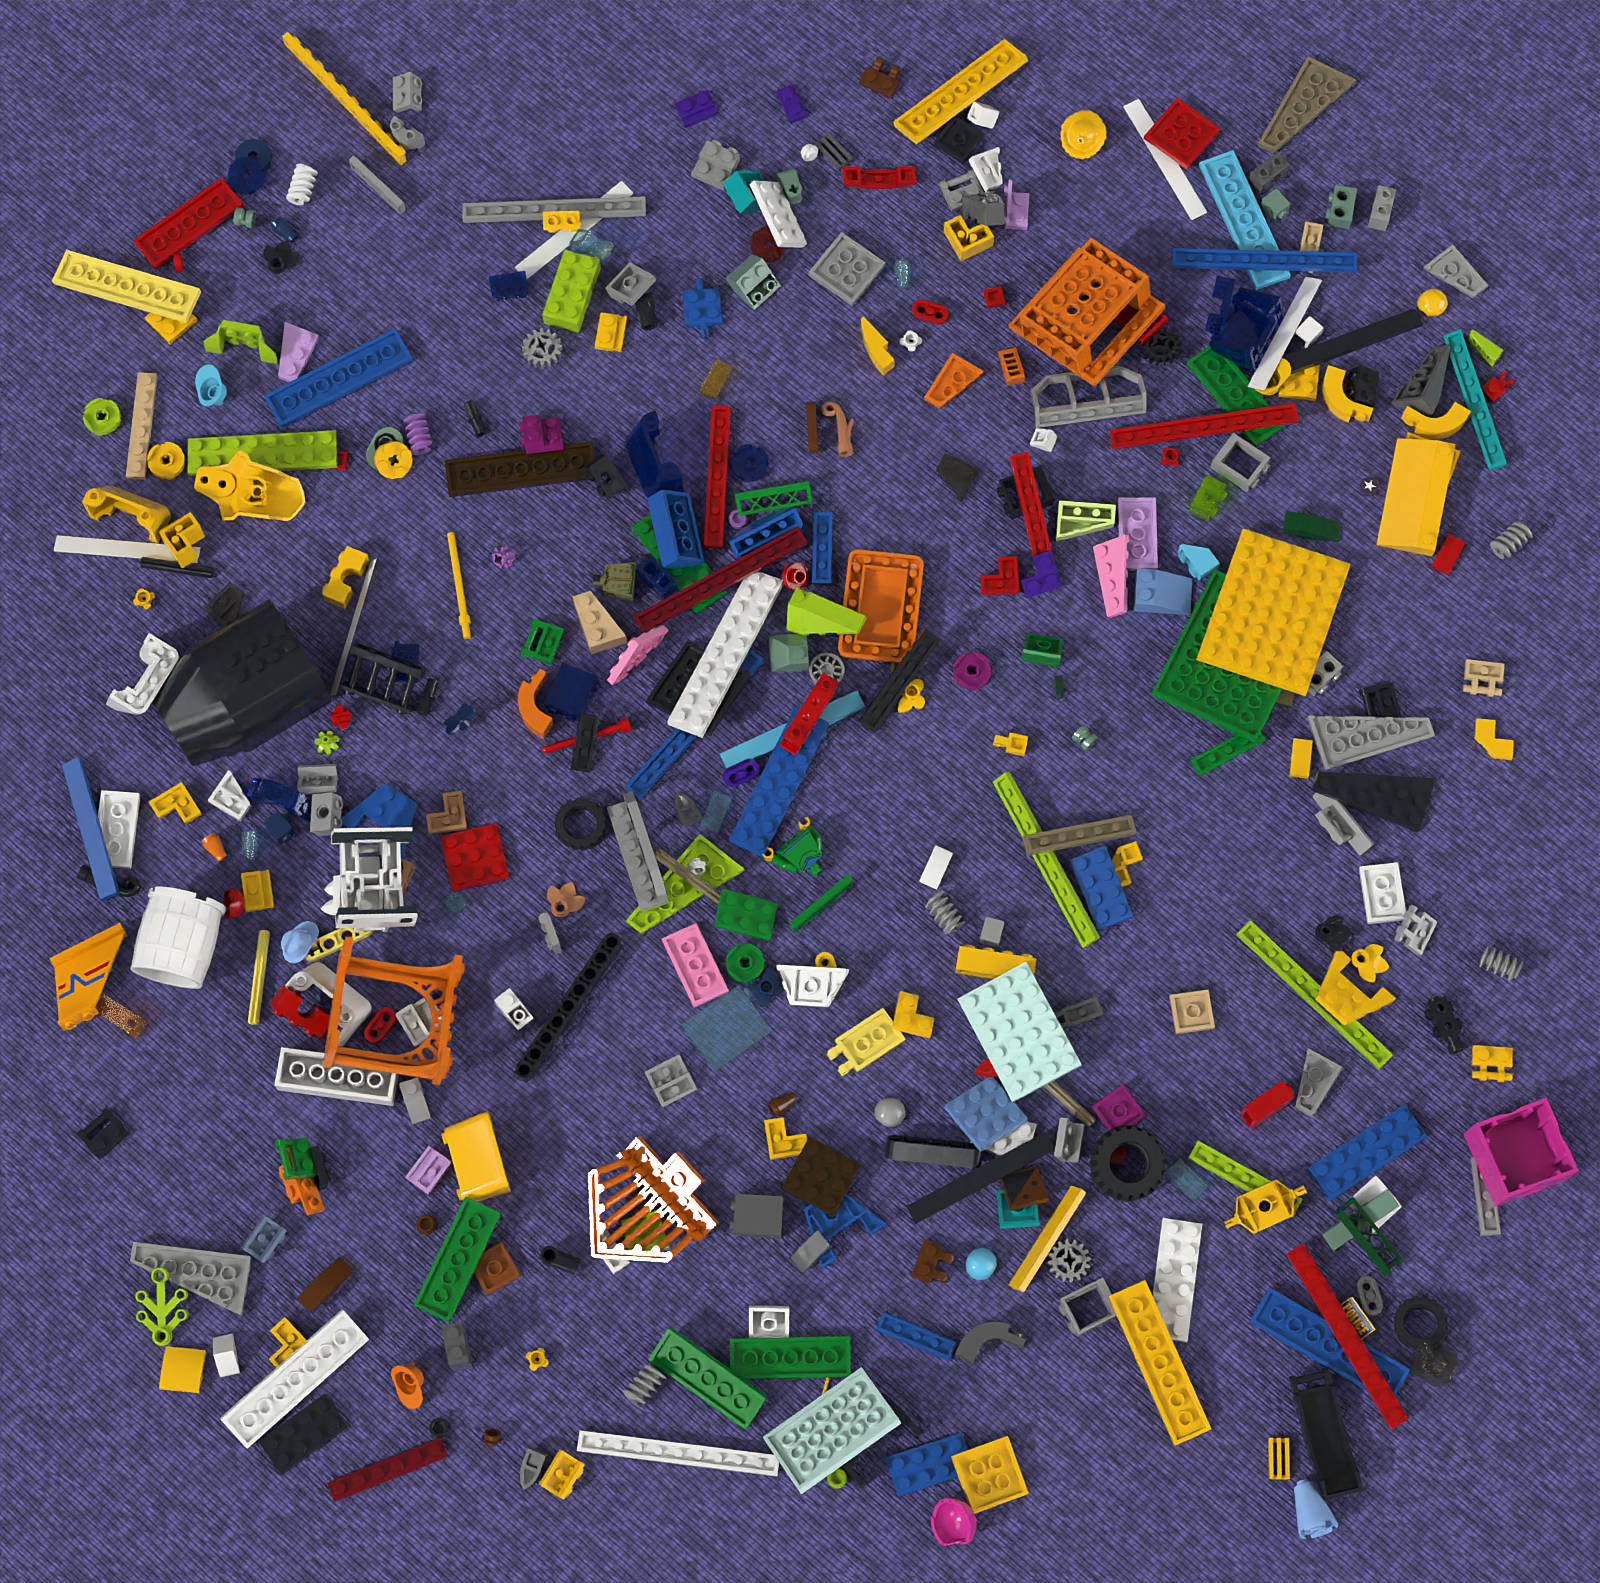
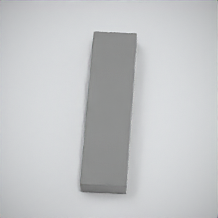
M355 156L349 159L351 169L399 214L406 211L404 202Z
M1471 1157L1480 1236L1500 1235L1498 1206L1495 1207L1476 1161L1474 1157Z

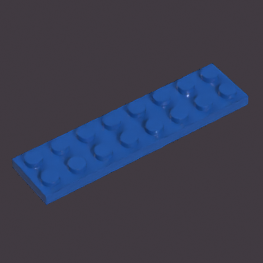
M393 329L264 395V398L280 427L283 428L412 362L413 359L397 330Z
M796 706L728 841L761 858L766 853L829 725V722L819 718L796 756L779 745L784 738V733L800 710Z
M1269 1287L1249 1323L1367 1391L1325 1319ZM1364 1343L1396 1396L1410 1369Z

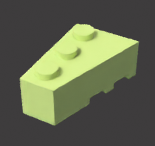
M1059 501L1056 542L1113 528L1116 505Z

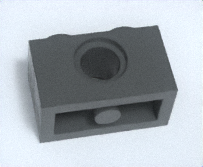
M1277 152L1250 173L1248 182L1261 195L1288 174L1290 164Z

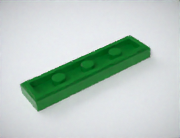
M1262 732L1256 743L1236 734L1194 757L1190 762L1199 777H1202L1264 743L1266 739Z
M850 875L845 876L789 923L790 929L796 933L853 885V879Z

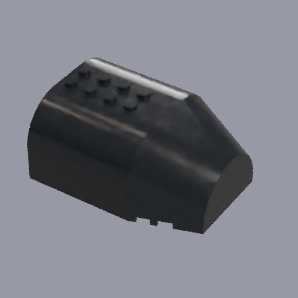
M268 599L187 648L168 675L152 704L190 764L195 766L215 761L216 758L231 757L239 752H250L332 702V699L309 657L274 604Z

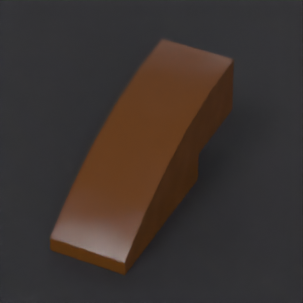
M341 1257L337 1258L298 1296L297 1300L314 1314L355 1269Z

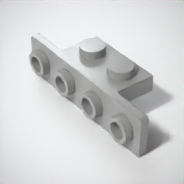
M1318 793L1313 795V799L1322 809L1315 816L1320 825L1329 832L1333 841L1338 843V845L1348 841L1359 855L1364 854L1373 846L1374 843L1341 802Z

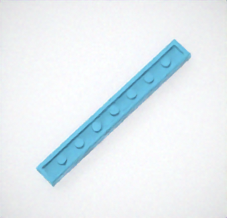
M856 690L828 703L820 718L831 725L865 709V705ZM787 723L721 753L720 757L726 769L745 759L751 758L756 760L773 752Z

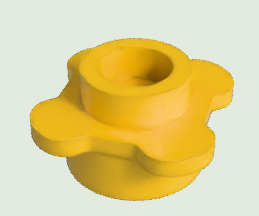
M141 588L137 591L133 603L135 606L140 605L144 609H149L152 600L155 599V594Z
M538 1348L526 1354L532 1371H536L537 1368L542 1366L546 1367L549 1364V1361L545 1358V1350L543 1348Z

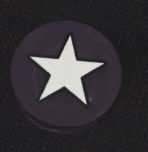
M1373 477L1362 479L1359 485L1360 492L1367 497L1374 496L1379 488L1378 481Z

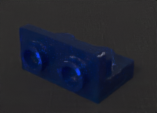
M395 641V646L391 647V655L419 665L420 646L419 644H400L399 641ZM403 672L398 673L395 682H407V674Z

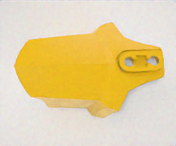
M241 450L234 455L228 464L200 467L197 471L194 484L195 490L219 504L222 520H234L241 515L290 521L305 505V495L299 479L279 470L252 462L248 454ZM204 477H208L206 484L203 483ZM226 481V487L222 488L219 482Z

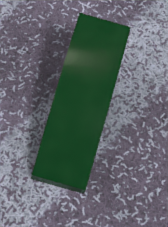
M1286 511L1283 534L1300 535L1303 539L1339 542L1340 523L1319 516Z

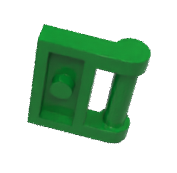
M533 619L531 622L532 628L524 648L520 651V655L552 665L564 634V628ZM543 629L536 651H532L531 649L538 630Z
M308 1137L283 1138L275 1141L284 1168V1180L308 1178L317 1175ZM287 1148H289L294 1170H292Z

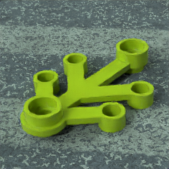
M160 1267L154 1269L151 1273L153 1282L157 1283V1305L149 1298V1294L145 1290L138 1291L135 1296L138 1302H142L157 1317L158 1325L149 1318V1313L146 1310L139 1311L136 1314V1319L153 1332L152 1339L155 1344L165 1346L172 1340V1331L181 1321L186 1320L189 1314L186 1309H179L176 1311L175 1317L167 1325L166 1317L180 1301L187 1299L188 1292L185 1289L176 1290L175 1296L166 1304L165 1282L169 1278V1273L165 1268ZM159 1272L164 1273L163 1279L158 1277ZM180 1291L184 1293V1297L182 1299L178 1296V1293ZM140 1293H144V1294H145V1299H144V1300H141V1299H140V1297H139ZM180 1311H183L185 1314L183 1319L179 1317ZM141 1313H144L146 1316L144 1320L140 1319ZM161 1332H164L166 1335L164 1340L160 1338Z

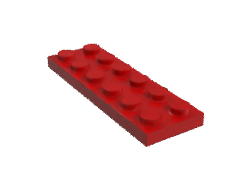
M221 177L135 238L133 242L156 270L173 258V253H180L232 216L237 207L243 208L244 204Z

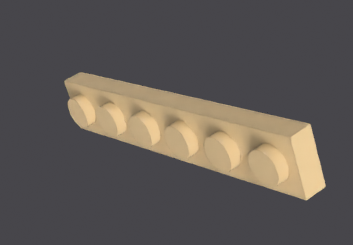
M138 372L126 469L127 479L146 480L147 456L150 446L158 377L156 373Z

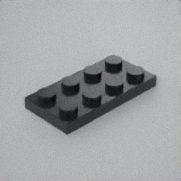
M324 1393L261 1439L259 1444L280 1474L283 1475L345 1430L348 1425Z

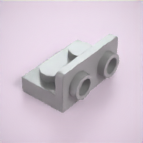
M1060 1117L1054 1156L1059 1161L1079 1163L1085 1129L1084 1124L1072 1123L1068 1118Z

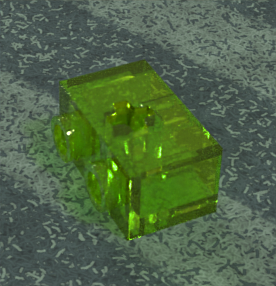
M1206 475L1190 504L1188 512L1209 522L1210 518H1214L1219 510V507H1217L1219 501L1223 502L1228 493L1225 491L1227 484Z

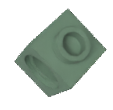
M1277 188L1262 198L1261 208L1274 222L1279 218L1281 220L1289 214L1291 204Z

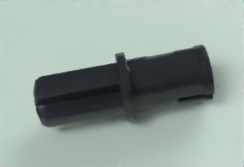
M467 401L463 406L469 418L468 423L472 425L475 436L482 437L487 433L481 420L482 416L478 413L474 402Z
M428 678L424 692L420 694L421 700L417 713L421 716L428 714L431 703L435 700L434 695L439 685V682L435 679Z

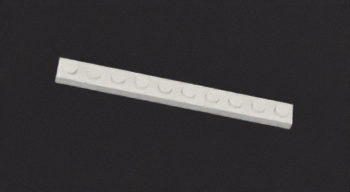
M588 1431L579 1432L577 1452L778 1476L779 1461L772 1454Z

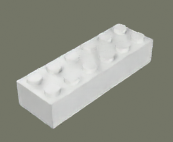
M281 1047L274 1085L277 1090L394 1106L399 1074L332 1064L331 1068L323 1067L324 1053Z

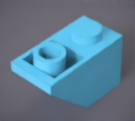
M1186 544L1179 546L1178 558L1182 563L1187 564L1190 574L1197 578L1199 582L1212 574L1214 569L1218 570L1220 563L1209 548Z

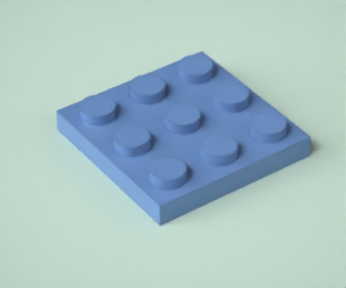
M988 1077L945 1104L944 1108L980 1152L1019 1128L1028 1120L993 1077Z

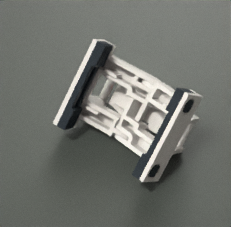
M412 827L333 829L331 832V844H339L340 889L342 907L338 908L335 916L336 928H354V933L371 930L387 932L390 927H409L415 925L418 917L417 906H404L401 887L400 843H409L413 839ZM358 843H378V845H358ZM359 853H378V855H382V869H380L379 857H359ZM377 881H378V885H366V886H364V884H377Z

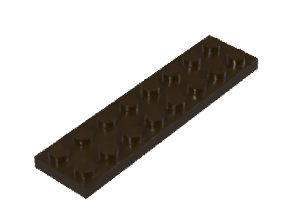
M593 441L563 445V450L526 454V450L445 460L449 497L589 480L585 475L587 471L584 466L595 459Z

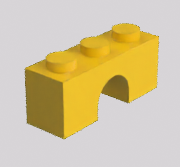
M349 546L346 547L345 551H341L338 558L339 563L337 567H333L330 574L331 579L322 589L326 602L346 609L353 595L352 588L343 583L344 578L350 574L362 577L370 561L368 554Z

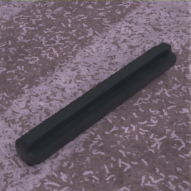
M142 557L140 560L142 568L213 578L214 569L212 567L189 564L181 568L178 562L148 557Z

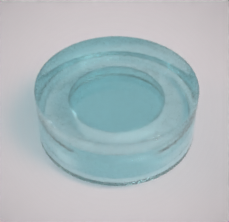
M454 893L447 898L446 906L451 913L458 914L465 909L466 901L461 894Z

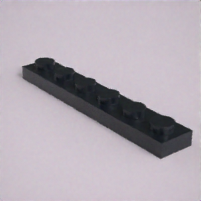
M925 628L922 630L860 717L859 723L873 733L876 732L939 643L940 639Z

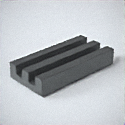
M830 133L826 134L825 138H821L820 142L817 141L815 143L818 150L838 171L853 161L849 153ZM830 143L843 155V157L830 145ZM824 144L842 164H839L822 145Z

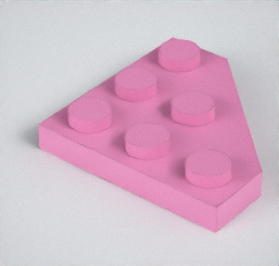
M662 625L658 628H652L648 633H642L637 638L633 637L627 644V650L619 656L618 659L620 661L610 670L611 675L607 681L612 685L622 681L628 675L627 672L647 657L646 654L653 647L656 648L661 643L669 629Z

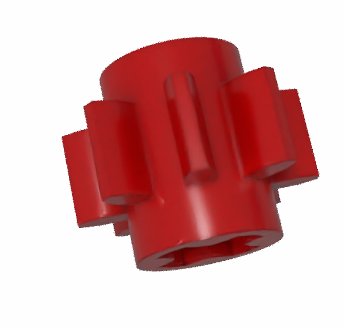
M342 704L333 707L334 712L330 713L334 727L339 725L340 730L349 727L348 722L352 721L349 708H343Z

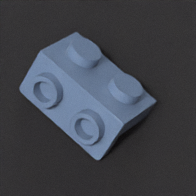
M263 1215L241 1249L260 1262L265 1263L266 1260L269 1261L274 1255L275 1251L273 1250L276 1245L283 1242L287 1230Z

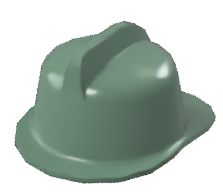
M384 427L374 435L366 451V459L371 467L377 469L374 463V455L379 446L389 441H398L403 444V437L397 429ZM397 455L389 457L388 460L391 461V464L394 462Z

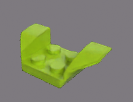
M223 320L218 327V331L204 340L206 352L222 354L225 341H228L234 345H239L240 343L251 348L259 347L262 362L278 364L276 353L265 344L261 329L256 325Z

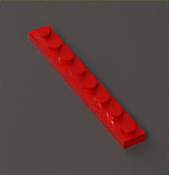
M712 405L704 548L723 549L730 406Z

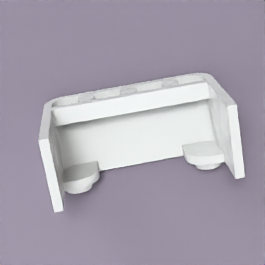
M316 962L297 972L287 982L286 986L294 991L302 992L308 990L312 984H315L329 997L333 998L336 974L324 964ZM345 981L338 1025L343 1028L339 1035V1047H343L372 1012L370 1002Z

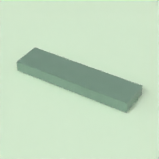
M1386 1189L1361 1207L1375 1223L1398 1208L1399 1205L1389 1190ZM1355 1210L1348 1216L1357 1217V1210ZM1341 1220L1321 1233L1333 1251L1353 1238V1235ZM1359 1220L1358 1229L1360 1231H1364L1370 1226L1368 1221Z

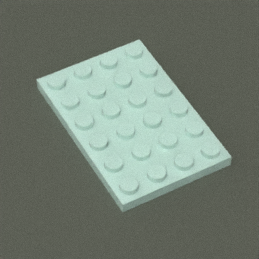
M1027 962L958 998L964 1013L1012 1102L1082 1066Z
M861 1367L763 1436V1439L799 1492L803 1494L900 1425L901 1421Z

